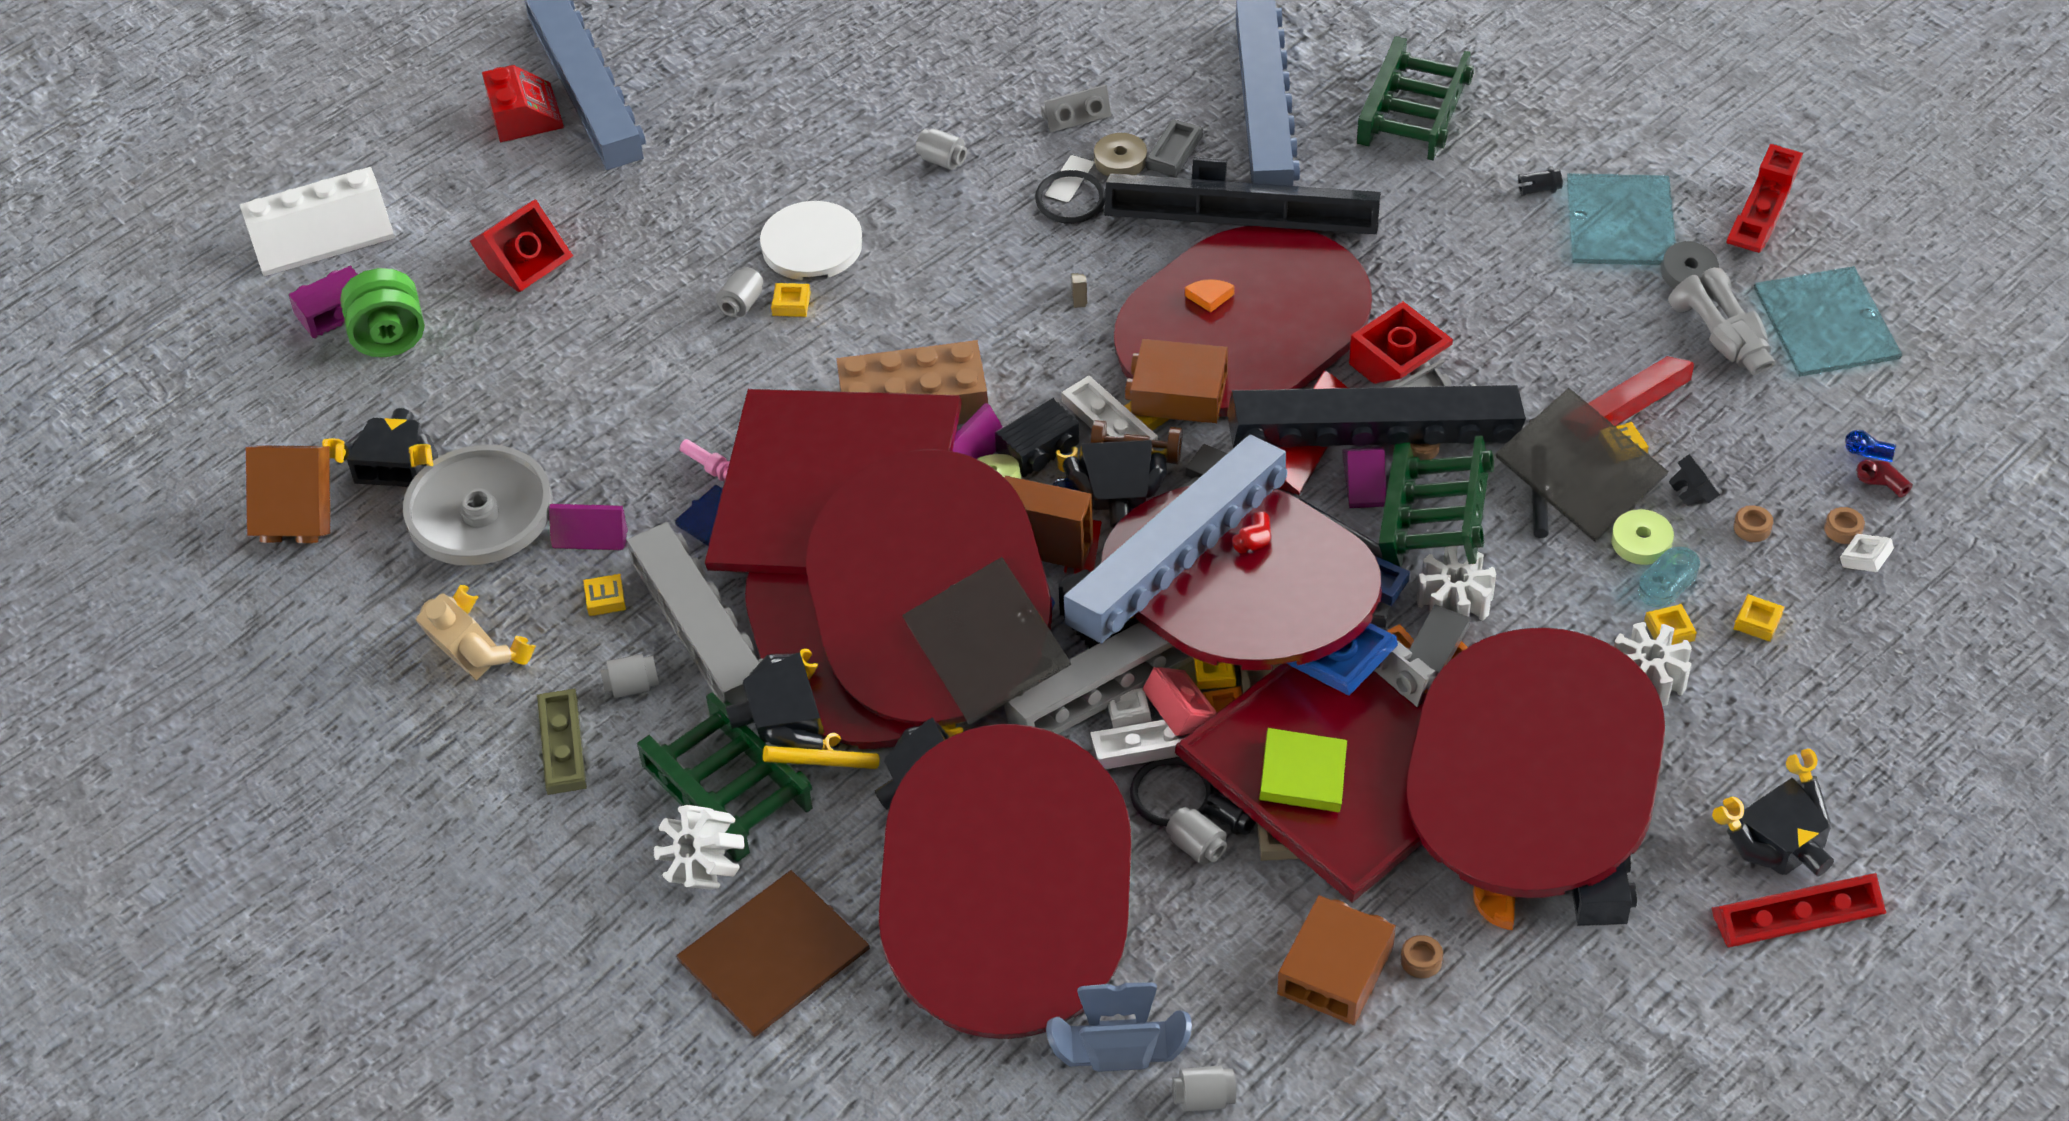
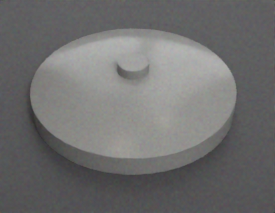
M475 445L446 453L433 460V466H425L414 477L407 488L403 501V517L412 541L428 556L454 565H483L510 557L532 543L543 531L549 520V505L553 504V498L545 471L532 457L506 446Z

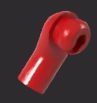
M1266 512L1253 514L1251 518L1252 525L1240 529L1239 534L1232 537V545L1238 553L1244 554L1248 550H1260L1270 543V517Z

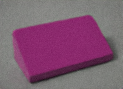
M983 404L956 432L953 452L962 453L976 459L992 455L996 452L995 432L1001 429L1002 425L989 404Z
M549 505L550 541L552 548L624 549L628 528L623 506Z

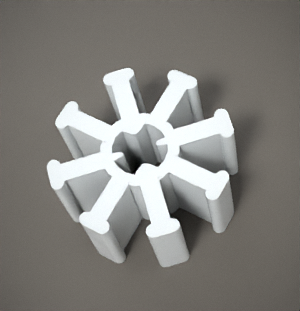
M1457 546L1445 547L1443 563L1433 558L1432 554H1429L1423 560L1422 573L1419 574L1417 590L1418 607L1422 608L1424 605H1430V614L1436 604L1468 617L1471 612L1477 615L1479 620H1485L1489 615L1490 603L1494 596L1496 572L1494 567L1482 570L1484 555L1480 552L1477 553L1476 564H1468V560L1462 564L1458 563Z
M1636 623L1633 625L1631 639L1625 638L1623 634H1619L1615 639L1614 647L1626 654L1641 667L1656 688L1662 706L1668 705L1671 690L1676 691L1680 696L1686 690L1691 668L1689 658L1692 648L1688 640L1671 645L1674 633L1673 627L1662 624L1657 639L1651 640L1646 631V623Z
M698 806L678 807V812L681 813V820L664 818L659 826L660 831H665L674 839L673 845L654 847V857L656 860L673 862L668 871L663 873V877L670 883L684 884L685 887L708 890L718 889L720 883L717 881V875L734 877L740 868L738 864H733L724 856L725 850L732 848L743 849L744 837L742 835L725 833L730 824L735 822V818L729 813L713 811L711 808Z

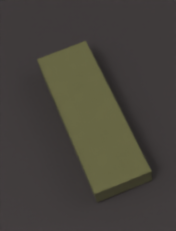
M576 688L537 694L547 795L587 789Z

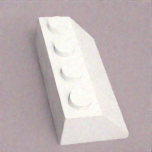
M371 167L239 204L263 277L395 238Z

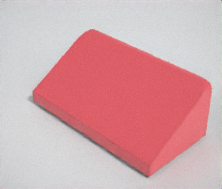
M1154 667L1143 686L1145 695L1176 736L1192 733L1217 713L1185 670Z

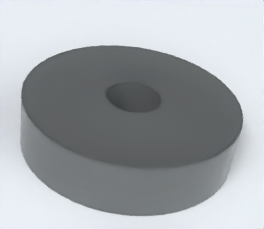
M1683 241L1675 243L1667 249L1660 269L1665 282L1675 289L1678 284L1691 275H1697L1700 279L1702 274L1709 268H1719V263L1715 254L1706 246L1697 242Z

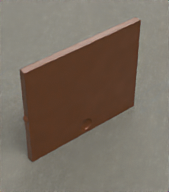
M790 870L677 954L676 957L711 993L712 998L718 1000L755 1038L870 949V945L834 911L831 905H827L806 883Z

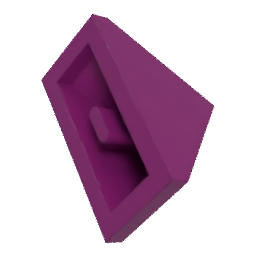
M1380 447L1343 449L1342 455L1349 508L1385 507V450Z

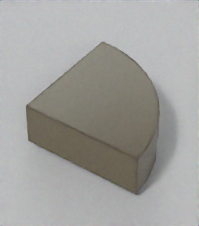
M1071 273L1074 308L1086 307V276L1084 274Z

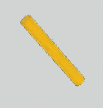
M765 746L763 749L764 762L877 769L880 763L879 754L777 746Z

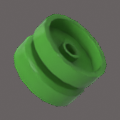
M387 268L363 271L351 278L342 289L340 303L350 344L358 352L371 357L395 356L411 349L422 338L425 324L415 283L405 273Z

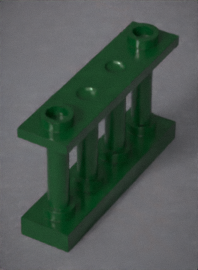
M1395 36L1358 118L1357 144L1370 146L1374 135H1379L1381 132L1429 142L1427 159L1434 161L1438 149H1444L1448 137L1447 127L1463 88L1472 82L1474 66L1470 65L1471 52L1464 50L1459 65H1450L1412 57L1411 53L1406 52L1407 38ZM1410 69L1452 78V81L1448 87L1402 77V71L1407 72ZM1399 90L1444 100L1441 108L1393 98L1392 93H1398ZM1394 111L1435 120L1432 129L1384 119L1383 114Z
M1475 436L1473 455L1420 460L1419 457H1413L1410 443L1395 444L1378 542L1383 560L1402 568L1403 556L1408 554L1409 550L1464 546L1468 564H1476L1478 548L1484 547V532L1481 524L1488 473L1494 471L1492 450H1486L1483 436ZM1470 471L1469 480L1418 485L1415 483L1416 479L1421 478V475ZM1467 495L1466 505L1424 509L1411 508L1412 504L1417 503V499ZM1463 520L1462 530L1412 535L1407 533L1408 529L1413 528V524Z
M711 692L706 695L710 714L709 718L668 746L666 744L660 746L648 735L637 742L642 767L681 806H698L728 813L724 807L726 804L766 776H769L780 787L779 790L742 816H733L735 822L730 824L725 833L742 835L744 837V848H732L726 851L739 862L750 854L747 836L749 835V830L792 799L806 813L813 809L810 794L812 785L801 771L795 772L786 763L764 762L763 749L768 745L747 725L732 730L726 707L732 704L728 701L723 703ZM719 729L732 740L692 769L689 767L684 769L677 762L679 756ZM743 752L756 763V765L716 793L713 791L708 793L701 786V781Z

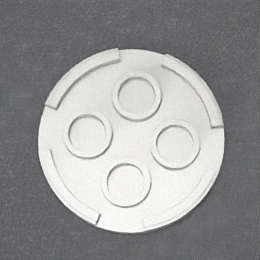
M824 201L800 202L781 209L768 219L760 235L761 250L768 266L780 275L796 280H803V277L827 275L829 278L846 270L856 261L862 250V230L857 218L840 205Z

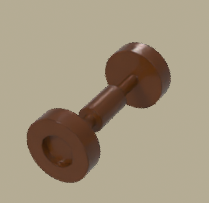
M1094 420L1090 443L1150 440V436L1124 434V437L1107 436V422ZM1170 427L1168 441L1152 440L1153 448L1167 449V464H1179L1183 440L1182 428Z

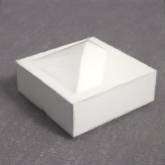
M1863 534L1855 535L1840 556L1842 567L1878 572L1894 549L1892 539Z
M1143 688L1131 690L1120 696L1119 702L1115 703V700H1112L1108 704L1113 728L1152 722Z

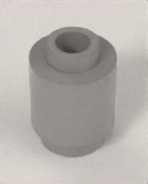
M935 128L922 130L915 145L916 153L921 155L923 160L950 170L955 169L958 165H962L967 155V148L962 138Z
M749 267L736 270L716 295V300L723 313L728 316L743 317L762 293L764 282L756 270Z
M642 653L606 661L608 669L600 670L605 693L613 691L614 699L648 692L650 687L659 685L653 655L643 657Z
M1187 807L1179 809L1167 824L1166 832L1171 836V841L1201 865L1216 862L1227 848V843L1225 842L1226 832L1196 809L1189 810Z
M1221 1065L1180 1068L1179 1077L1172 1078L1174 1104L1181 1103L1183 1112L1225 1109L1226 1104H1235L1236 1081L1233 1069H1223Z

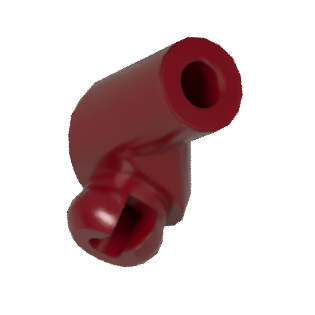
M1865 459L1857 465V477L1860 481L1869 485L1887 486L1900 498L1906 496L1913 487V484L1887 461Z

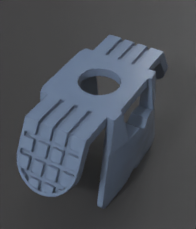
M1124 983L1119 986L1110 984L1081 986L1077 989L1089 1025L1070 1026L1060 1017H1055L1048 1020L1046 1032L1053 1052L1069 1067L1092 1066L1093 1070L1098 1072L1139 1070L1148 1068L1150 1062L1172 1061L1185 1049L1191 1035V1017L1187 1012L1178 1010L1166 1021L1147 1022L1157 990L1155 983ZM1116 1014L1122 1016L1135 1014L1136 1019L1100 1021L1101 1016H1114Z

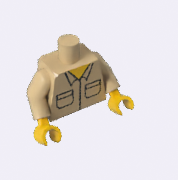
M459 585L453 597L442 593L435 599L428 600L424 603L420 614L416 618L417 623L429 638L476 681L493 665L507 664L510 660L522 665L528 664L536 648L535 645L527 644L528 639L522 636H515L510 649L507 645L497 646L479 624L468 615L479 596L466 594L469 590V587L466 585Z

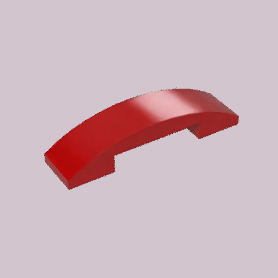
M1774 144L1769 145L1760 165L1756 182L1741 215H1738L1727 238V244L1757 253L1763 250L1775 228L1792 188L1803 157L1802 152Z

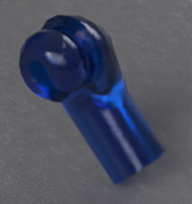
M1862 429L1852 430L1845 438L1846 449L1850 453L1893 462L1897 444L1878 441Z

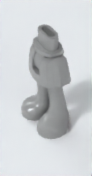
M1709 268L1702 274L1700 279L1697 275H1691L1678 284L1668 298L1669 304L1679 313L1688 312L1691 309L1697 311L1711 332L1710 342L1731 362L1736 361L1737 365L1741 368L1746 367L1752 375L1769 370L1775 365L1776 361L1769 354L1771 347L1768 344L1767 334L1759 315L1755 311L1745 313L1741 309L1730 289V278L1721 268ZM1712 301H1716L1728 319L1725 320Z

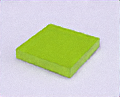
M1268 728L1259 800L1340 812L1347 740Z

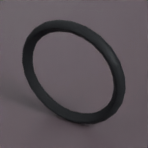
M1064 170L1051 174L1039 184L1035 194V201L1041 213L1053 221L1064 224L1081 223L1093 218L1103 209L1105 189L1102 183L1089 173L1078 170ZM1068 176L1080 177L1095 185L1099 193V200L1093 210L1084 215L1063 217L1052 213L1046 208L1042 200L1043 191L1048 184L1056 179Z
M1180 757L1151 761L1140 768L1133 777L1130 786V798L1133 806L1143 818L1156 825L1167 827L1170 819L1158 817L1145 809L1138 796L1140 782L1149 771L1163 765H1181L1196 772ZM1196 772L1206 787L1204 802L1197 810L1204 815L1205 803L1212 805V802L1207 800V798L1214 792V786Z

